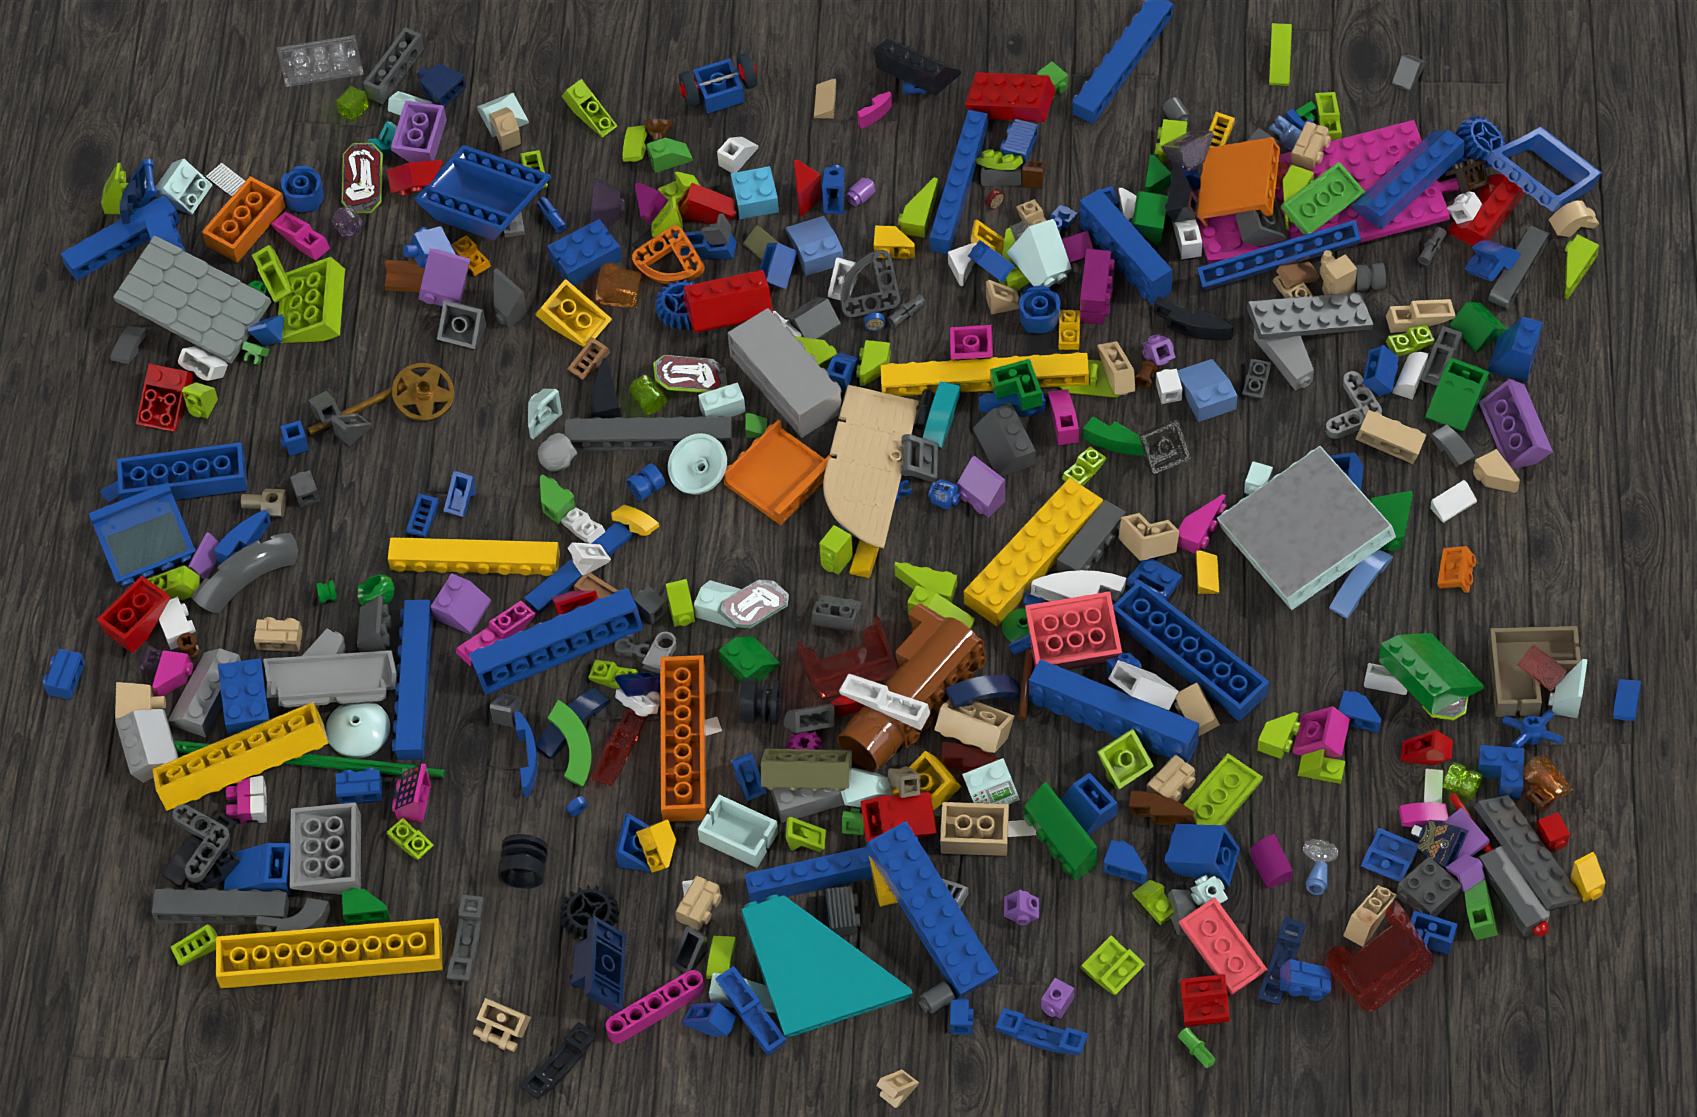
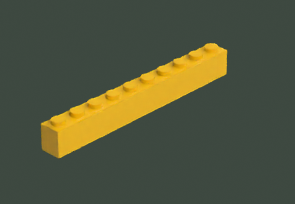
M1075 352L1072 354L1012 356L1008 358L992 357L990 359L973 358L941 362L889 363L881 365L882 393L896 396L922 395L924 389H929L936 394L940 381L960 386V392L993 391L990 383V369L1030 359L1040 388L1089 385L1087 353Z

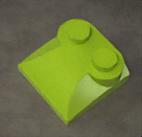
M1134 729L1129 730L1097 751L1106 770V778L1116 789H1121L1154 767Z

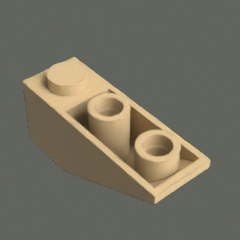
M1377 885L1351 915L1344 937L1363 947L1372 937L1398 895L1392 893L1387 888Z

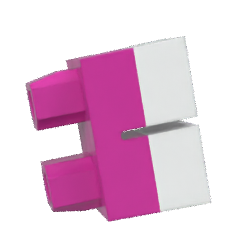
M263 776L244 778L237 785L226 786L227 800H237V804L226 805V815L229 818L239 819L241 824L245 823L246 820H257L258 823L267 822L266 783Z

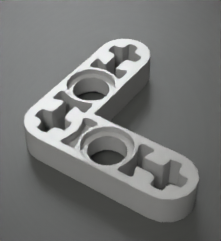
M1355 371L1344 375L1343 387L1356 408L1327 421L1326 435L1332 439H1339L1358 431L1369 409L1373 412L1382 413L1381 406L1371 390L1362 383L1364 381L1362 376ZM1365 394L1368 399L1360 401L1357 399V396ZM1355 417L1359 420V423L1351 424L1348 422V419ZM1332 426H1334L1335 428H1339V430L1336 431V429H1332Z

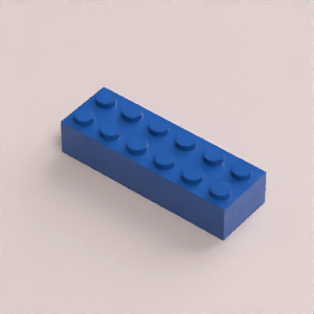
M1101 189L1081 199L1079 210L1080 228L1083 231H1088L1095 245H1099L1102 250L1111 251V259H1114L1115 267L1119 272L1124 273L1130 285L1135 286L1139 290L1141 297L1144 300L1147 299L1152 305L1158 296L1164 298L1171 294L1172 269Z
M241 442L117 459L118 491L121 500L165 483L169 484L174 500L248 490L245 454Z

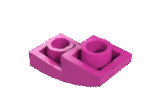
M890 91L872 98V106L857 111L858 124L861 129L873 124L892 107Z
M1412 803L1399 807L1402 826L1414 827L1417 823L1424 826L1429 819L1443 823L1449 818L1446 804Z

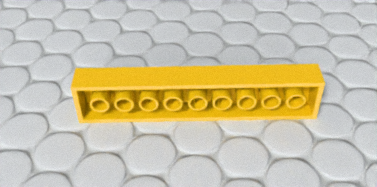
M438 918L216 937V978L220 988L443 970L442 930Z

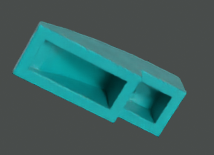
M942 381L938 385L923 435V439L938 443V449L941 450L960 397V386Z

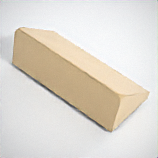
M836 79L816 85L814 118L834 119Z

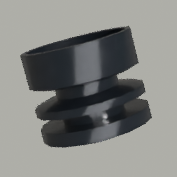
M743 677L739 701L740 723L755 724L757 714H761L763 724H767L768 715H770L771 724L777 725L783 705L781 681L774 679L772 689H770V680L766 679L763 688H759L757 678Z
M515 834L505 837L502 841V859L499 862L498 879L502 883L515 888L529 889L540 886L544 882V863L546 862L548 851L546 842L538 837L526 834Z

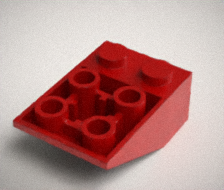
M148 364L136 424L176 432L186 407L182 390L184 387L193 384L195 374Z
M930 792L901 798L899 795H887L860 801L866 843L907 821L918 839L937 834Z

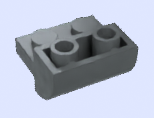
M820 595L819 601H816L812 612V625L855 632L862 609V601Z

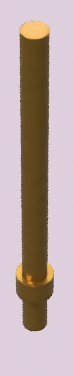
M402 380L399 381L397 386V393L401 394L407 389ZM392 387L340 412L341 415L359 413L391 397ZM332 421L324 426L319 422L309 427L310 435L312 436L332 426Z

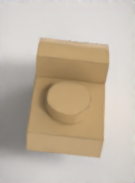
M1581 200L1564 205L1549 219L1557 235L1571 237L1580 227L1594 229L1599 224L1595 217V212L1587 208Z

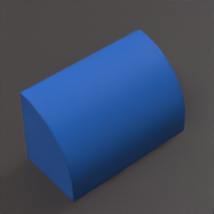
M767 243L759 271H764L768 286L778 289L787 288L797 254L796 250L779 243Z

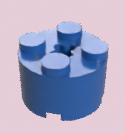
M296 166L288 174L286 172L283 175L281 188L289 210L314 212L319 209V205L324 199V190L320 175L312 167Z
M1034 286L1027 289V292L1023 296L1021 295L1019 300V319L1025 331L1042 334L1056 330L1060 317V298L1058 294L1050 291V288L1046 286Z

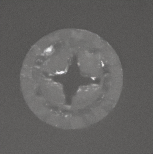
M1311 839L1310 841H1305L1303 847L1304 854L1314 861L1330 862L1338 857L1339 850L1336 848V845L1330 844L1329 841Z

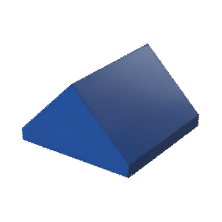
M628 813L625 814L616 849L618 867L650 872L651 869L636 834L637 831L649 825Z

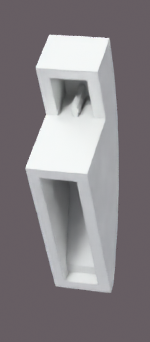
M1066 571L1033 580L1030 594L1039 598L1042 597L1048 601H1056L1110 591L1111 599L1118 601L1125 589L1126 578L1099 571Z

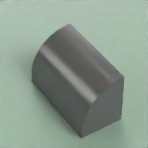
M825 704L790 710L785 715L784 727L795 733L834 727V705Z

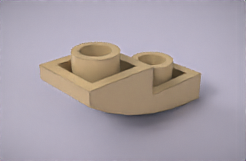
M1035 199L1016 206L1026 228L1047 221L1044 218L1043 210Z
M1280 276L1273 279V283L1285 298L1313 296L1304 282L1298 285L1286 286Z

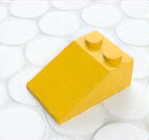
M566 279L535 314L550 328L582 347H585L591 337L596 339L612 320Z
M927 751L910 766L911 769L919 773L920 793H931L933 810L941 806L942 802H947L962 787L939 759ZM893 787V794L899 795V790Z

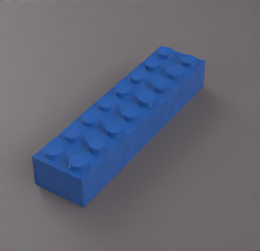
M1141 580L1113 605L1116 625L1192 685L1198 683L1208 698L1238 722L1268 695L1269 681Z
M626 588L618 590L607 597L596 599L585 606L577 607L566 614L557 615L544 623H538L525 631H519L513 636L497 640L484 648H478L474 652L469 653L482 689L485 695L610 644L627 635L643 630V625L629 589Z
M1041 659L1029 679V701L1035 706H1043L1057 715H1065L1077 723L1091 726L1094 730L1107 732L1116 739L1129 730L1134 729L1142 746L1156 755H1163L1170 759L1177 755L1185 763H1189L1198 745L1199 723Z
M907 821L869 841L866 851L957 999L962 998L996 979L999 971Z

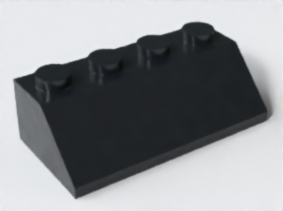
M885 39L874 49L876 68L935 96L962 74L959 69L893 40Z

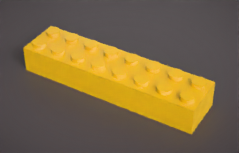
M1069 478L964 590V604L998 627L1007 614L1023 600L1024 594L1031 590L1033 580L1044 577L1057 563L1058 557L1103 503V499L1072 478Z
M314 702L153 768L156 791L166 811L189 801L198 800L208 793L220 791L225 786L239 783L244 778L258 775L268 768L280 766L285 761L299 758L309 751L318 750L324 745L329 744L323 721Z

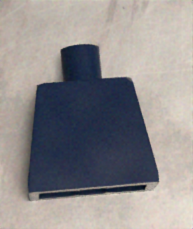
M436 64L431 70L421 67L417 73V76L421 78L420 86L422 93L433 104L442 105L444 108L467 87L464 74L442 64Z

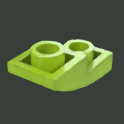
M644 125L627 128L623 145L624 162H637L643 159L646 151L644 142L648 134Z
M988 149L982 152V155L976 159V162L991 169L1015 170L1023 163L1021 155L1013 156V154L1003 156L1002 150L994 151L993 149Z
M1427 325L1408 328L1407 333L1388 336L1386 340L1391 352L1396 354V356L1421 350L1435 342Z
M1089 447L1077 457L1076 463L1063 473L1062 479L1067 481L1069 478H1072L1083 486L1103 465L1106 457L1092 447Z
M595 660L588 678L591 681L611 688L628 689L634 688L639 673L636 669L617 667L615 662Z
M404 818L400 819L387 831V836L417 861L434 846Z
M713 936L707 966V979H712L713 973L722 974L733 966L732 957L736 946V937Z

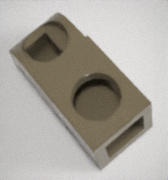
M903 766L900 769L890 768L888 770V781L892 788L896 787L899 790L901 798L920 795L919 773L907 766Z

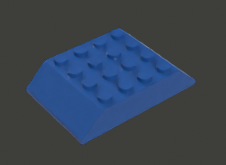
M463 145L439 170L431 184L425 186L423 191H420L414 200L437 221L495 241L550 180L551 175Z

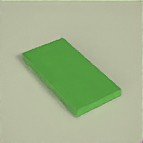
M1337 162L1283 203L1280 208L1304 235L1314 233L1361 197L1365 191L1344 166Z

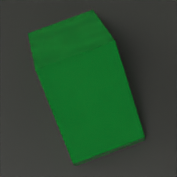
M1150 155L1145 192L1158 194L1170 186L1171 172L1155 155Z

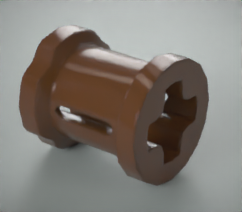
M1142 361L1140 363V371L1134 378L1135 383L1142 388H1150L1152 377L1158 371L1157 365L1151 361Z
M191 633L181 634L177 639L181 653L188 654L189 659L196 658L199 654V647L196 644L195 636Z
M1539 784L1533 786L1525 795V799L1535 804L1540 813L1547 811L1554 802L1552 797H1548L1541 790Z

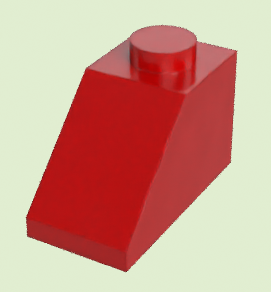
M1437 730L1402 741L1401 761L1437 765L1451 760L1453 740Z

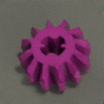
M805 731L804 733L799 732L797 735L790 734L789 741L786 742L787 749L823 750L821 746L822 740L817 738L816 732L809 734V731Z

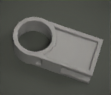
M661 632L656 636L642 662L644 669L660 675V657H671L677 647L676 638L672 633ZM663 639L673 641L672 646L668 648H662L658 643Z

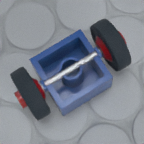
M748 53L737 56L738 70H735L729 58L694 69L693 76L690 71L679 73V91L688 107L698 105L699 96L707 114L743 103V86L739 78L742 79L746 89L757 86V69Z

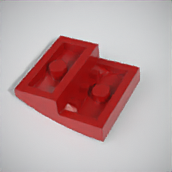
M1225 974L1180 979L1185 1027L1230 1022Z

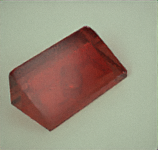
M1535 645L1528 649L1517 664V666L1550 691L1566 676V669Z

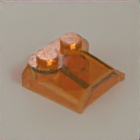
M615 263L604 264L599 272L596 304L637 308V297L643 272L619 268Z
M1547 755L1534 757L1524 767L1525 773L1523 775L1526 780L1531 784L1539 785L1554 799L1562 798L1574 790Z

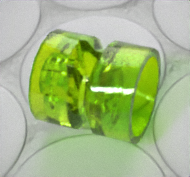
M650 375L641 376L636 379L629 388L631 395L635 400H638V404L645 414L656 413L666 404V396L658 388V385Z
M1453 762L1445 776L1442 787L1452 792L1458 790L1460 796L1472 800L1479 788L1483 775L1472 769L1466 771L1465 766Z

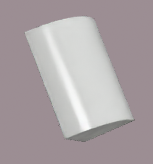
M1414 352L1407 357L1393 389L1394 394L1413 400L1427 364V353Z

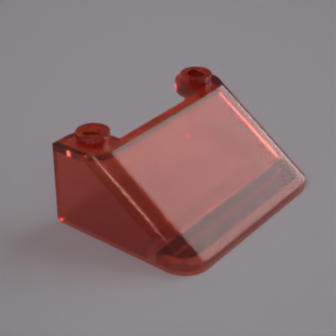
M879 616L874 617L873 625L864 630V646L821 660L818 659L816 652L812 648L803 647L802 641L797 642V656L818 697L828 699L841 695L839 690L848 674L876 683L887 680L897 670V664Z
M1396 900L1386 908L1385 912L1386 919L1392 926L1354 955L1343 946H1336L1326 954L1325 967L1360 1007L1366 1011L1378 1009L1428 971L1433 965L1432 953L1404 909Z

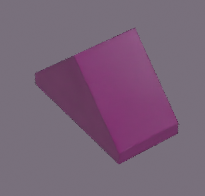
M636 183L635 189L640 216L651 225L668 200L658 190L641 183Z

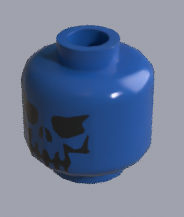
M940 479L937 482H933L928 497H930L933 505L949 510L953 505H958L961 494L958 493V485Z

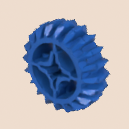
M1478 115L1464 120L1456 131L1457 136L1464 140L1465 158H1474L1475 161L1483 160L1485 168L1492 167L1486 161L1491 151L1506 145L1504 142L1505 137L1501 136L1502 131L1497 129V125L1494 126L1491 120L1487 121L1485 117L1481 118Z
M686 279L680 283L676 280L675 284L669 282L668 287L662 286V292H658L655 301L656 313L660 321H663L665 326L670 325L672 330L678 327L681 331L682 327H686L689 331L690 326H692L683 296L684 286L695 284L693 280L690 283H687Z

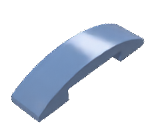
M1378 549L1358 563L1336 594L1329 609L1348 619L1359 605L1360 598L1378 574H1382L1393 559V556Z

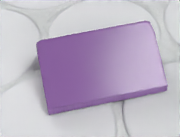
M210 533L205 534L189 564V569L198 574L200 580L203 581L209 577L217 562L214 549L219 542Z

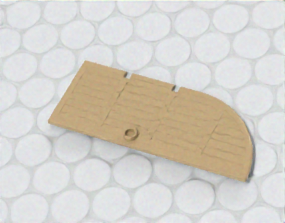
M847 385L839 419L846 420V423L840 421L837 423L830 450V455L837 458H828L823 480L824 496L829 510L843 528L866 543L884 548L902 475L903 444L901 440L903 435L912 434L917 413L916 406L919 405V401Z

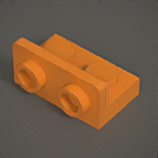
M1467 546L1443 548L1437 583L1440 589L1461 587L1464 593H1469L1470 585L1473 583L1472 572L1473 567L1476 565V558Z

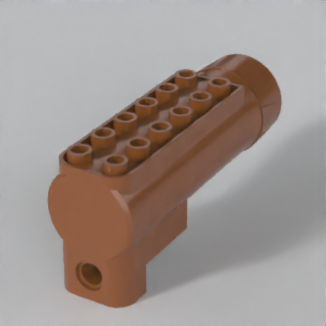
M922 603L917 604L909 613V620L912 623V634L895 651L898 669L884 685L888 687L890 692L927 703L930 715L923 728L919 730L865 705L852 717L837 736L840 748L842 750H852V761L864 770L877 772L896 753L900 746L907 749L911 744H914L919 739L923 730L931 726L933 719L940 712L941 706L949 699L945 692L946 688L972 679L973 674L978 669H981L986 662L984 641L978 638L966 624L955 618H945Z

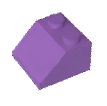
M973 456L957 482L958 493L961 494V500L969 502L978 513H983L989 518L1005 503V479L977 457Z
M451 573L431 605L433 618L471 635L490 605L491 599L471 581Z

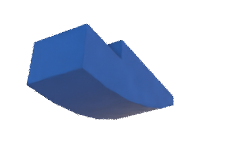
M701 231L685 232L700 258H734L737 242L731 233L728 244L709 245ZM678 233L673 234L674 238L677 239ZM682 248L680 254L683 256L688 255L690 248Z
M263 510L232 529L214 549L216 560L223 563L236 552L259 541L271 523L268 511Z

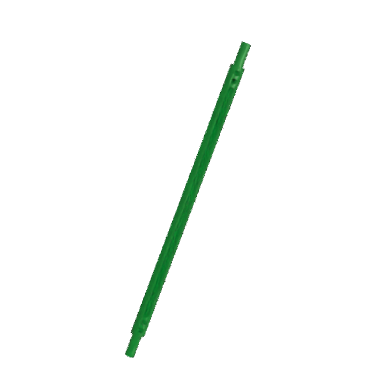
M180 740L174 741L177 753L189 754L211 745ZM304 754L299 758H293L283 763L352 771L374 768L375 770H380L381 774L402 776L403 771L417 766L415 764ZM427 768L429 777L444 778L445 770Z

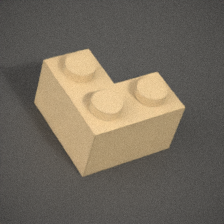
M1140 513L1121 517L1118 538L1140 561L1176 552L1179 530L1169 520L1150 524Z

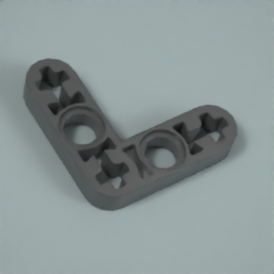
M185 804L178 805L173 810L175 824L203 839L185 866L187 879L191 882H199L206 876L228 845L230 834L224 825ZM186 812L187 817H188L189 819H187V818H185V817H182V818L180 819V818H179V813H180V814H184V813ZM204 821L208 826L205 830L200 831L195 828L196 824ZM223 833L224 838H219L216 842V834L220 835ZM205 849H211L214 852L210 858H204L201 854ZM199 866L200 873L195 872L192 875L191 869L195 870Z

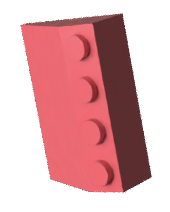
M1110 591L1025 606L1035 667L1040 659L1063 669L1104 663L1107 659L1122 654Z

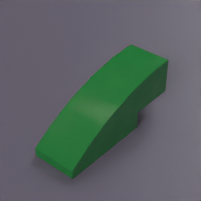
M1092 417L1083 427V439L1098 447L1129 455L1146 456L1149 453V441L1116 421L1111 426H1108L1097 418Z

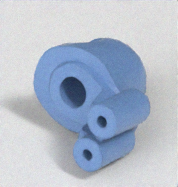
M1280 115L1275 119V124L1272 123L1269 127V130L1280 138L1279 143L1292 151L1301 130Z

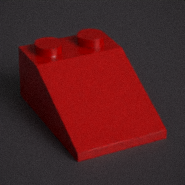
M140 576L97 618V621L106 635L131 653H134L148 639L171 597L146 578Z

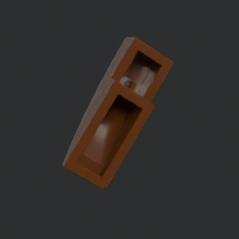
M1131 791L1129 807L1133 817H1151L1153 825H1197L1194 811L1185 805L1159 794Z

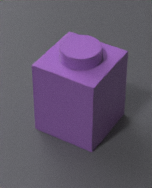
M1464 854L1446 866L1447 873L1462 885L1461 890L1463 892H1466L1485 879L1481 861L1468 854Z

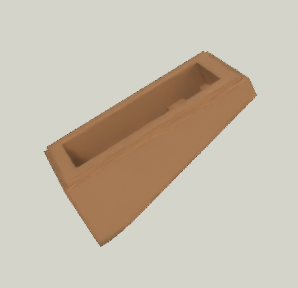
M591 337L567 370L584 381L601 364L602 359L610 354L608 347ZM596 349L597 351H599V353L596 354L593 352V350ZM591 355L594 359L591 360L587 356ZM585 360L589 363V366L587 367L581 362ZM580 366L585 371L582 373L579 370H577L576 367Z

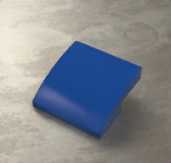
M1378 828L1361 867L1400 882L1407 876L1419 850L1417 849V843Z

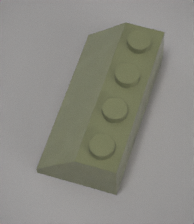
M765 749L761 760V787H767L769 790H777L780 787H788L790 790L810 788L814 791H820L824 788H832L834 791L849 789L851 783L852 750Z

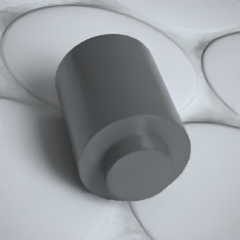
M1174 97L1167 100L1162 110L1169 120L1186 121L1188 126L1191 115L1180 99Z
M942 981L921 994L919 1004L925 1013L933 1014L951 1003V1000H955V997L947 983Z

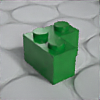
M1030 359L990 369V383L996 399L1017 394L1022 411L1042 406V391Z

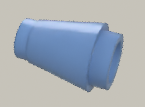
M1323 861L1315 862L1306 881L1307 891L1314 895L1323 894L1328 887V865Z

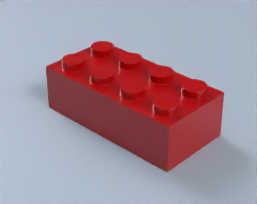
M976 72L965 106L968 110L987 113L988 119L1014 121L1016 118L1024 121L1045 122L1056 89L1049 75Z

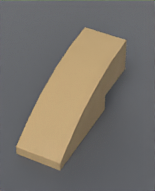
M1451 299L1412 301L1410 306H1390L1386 318L1390 332L1394 333L1408 331V328L1423 325L1431 327L1454 319L1455 312Z

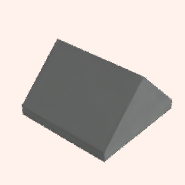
M816 297L784 317L785 320L791 322V325L804 338L821 339L841 326L828 298Z
M444 300L437 340L476 349L486 328L483 309Z

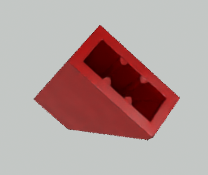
M694 183L690 184L678 201L682 220L717 224L719 214H724L729 221L734 219L737 211L734 208L735 199Z

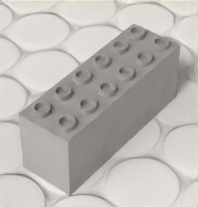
M767 308L728 332L730 356L801 438L840 414L842 404L840 386L829 378V374L824 368L819 367L815 357L805 351L800 340L797 341L793 337V333L788 327H784L776 313L773 314Z

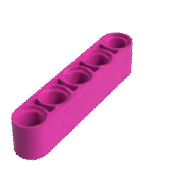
M695 970L688 971L611 1016L606 1022L609 1040L613 1043L624 1042L700 997L704 992L701 973ZM692 982L698 983L696 986H689ZM673 993L679 994V996L675 998L670 997V995ZM652 1005H660L657 1009L650 1008ZM634 1016H640V1017H641L639 1020H632V1019H631V1018H633ZM616 1027L622 1028L618 1032L612 1031Z

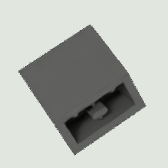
M378 596L360 607L357 639L359 653L386 651V646L390 645V635L387 634V628H391V615H388V604L384 603L383 596Z

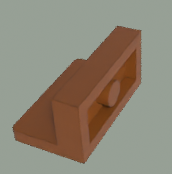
M385 261L387 272L384 285L385 290L420 292L425 268L419 267L415 261Z

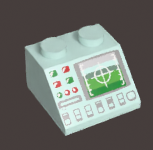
M1004 758L962 774L974 803L1011 804L1020 800Z

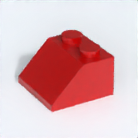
M442 160L410 162L388 169L391 193H399V196L410 195L412 192L423 191L422 187L430 185L443 164Z

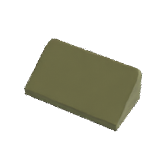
M757 225L743 245L762 260L767 243L779 242Z

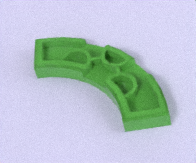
M558 700L547 720L561 731L568 744L569 764L564 778L583 788L591 765L590 740L579 717L566 704Z

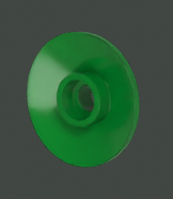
M1025 608L1011 611L1003 620L1002 632L1010 643L1029 635Z

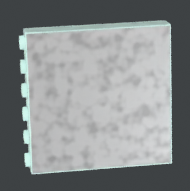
M1321 446L1310 451L1305 457L1294 462L1285 471L1274 476L1272 480L1258 487L1255 492L1241 499L1235 506L1217 517L1222 530L1291 610L1396 537L1392 525Z

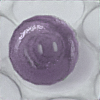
M344 207L336 210L332 223L342 236L352 237L361 230L362 220L354 209Z

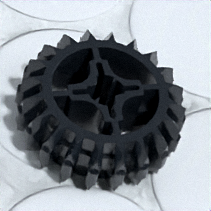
M587 884L586 890L578 887V893L571 891V898L565 897V904H561L562 912H560V919L562 920V927L566 928L565 930L568 935L572 934L574 940L579 937L581 941L587 939L588 926L584 925H588V919L591 918L587 913V909L593 917L595 916L598 919L603 918L606 914L602 921L616 928L615 924L619 922L620 910L617 900H614L613 894H608L605 888L599 891L597 885L594 889H591Z

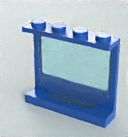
M168 483L89 513L118 586H129L140 576L147 579L152 577L154 572L161 569L162 571L170 570L174 567V564L182 562V564L188 563L196 553Z

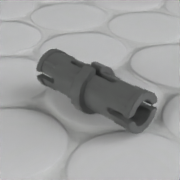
M1436 227L1430 239L1424 243V249L1418 257V261L1422 265L1428 266L1435 253L1439 252L1440 244L1447 235L1443 228Z
M917 294L906 304H901L899 306L900 309L887 317L888 323L893 328H896L905 319H910L914 312L926 304L925 299L920 294Z

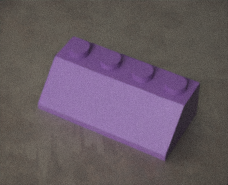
M1509 379L1479 402L1497 448L1512 470L1537 464L1553 452L1524 384Z

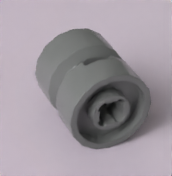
M1383 262L1372 263L1369 268L1364 264L1354 265L1357 268L1356 291H1366L1370 286L1374 290L1386 288V272Z

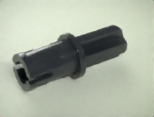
M924 389L920 404L916 406L917 415L914 427L923 430L926 427L934 395L932 390Z

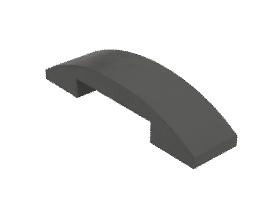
M462 895L458 913L459 923L453 956L450 957L447 979L470 981L480 939L484 897Z

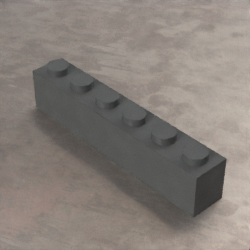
M165 887L155 889L152 915L155 923L256 925L257 916L279 919L288 918L290 902L287 893L281 890H272L271 892H263L257 889L250 891H239L237 889L218 891L213 888L206 890H195L193 888L174 890L173 888Z

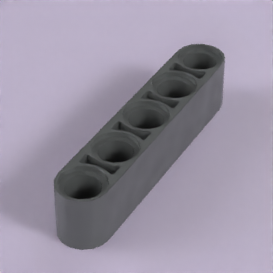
M1534 226L1529 227L1516 248L1521 254L1520 258L1509 271L1503 270L1491 290L1488 301L1506 309L1510 307L1546 247L1550 233Z

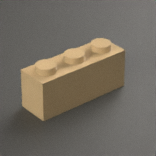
M1368 410L1356 440L1414 464L1426 434L1418 429L1405 426L1397 420L1384 417L1378 412Z

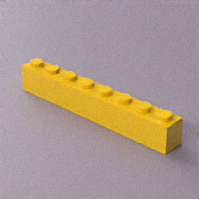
M390 538L388 553L390 570L398 572L405 570L417 572L436 571L439 573L458 572L462 574L477 572L480 574L500 573L507 575L512 573L550 576L558 570L560 558L558 542Z

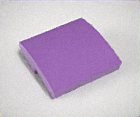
M1462 808L1443 822L1469 830L1457 859L1464 854L1473 856L1490 843L1487 836Z

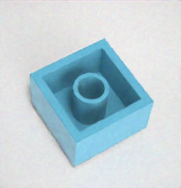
M770 166L731 173L732 190L736 200L739 219L779 212L778 197Z

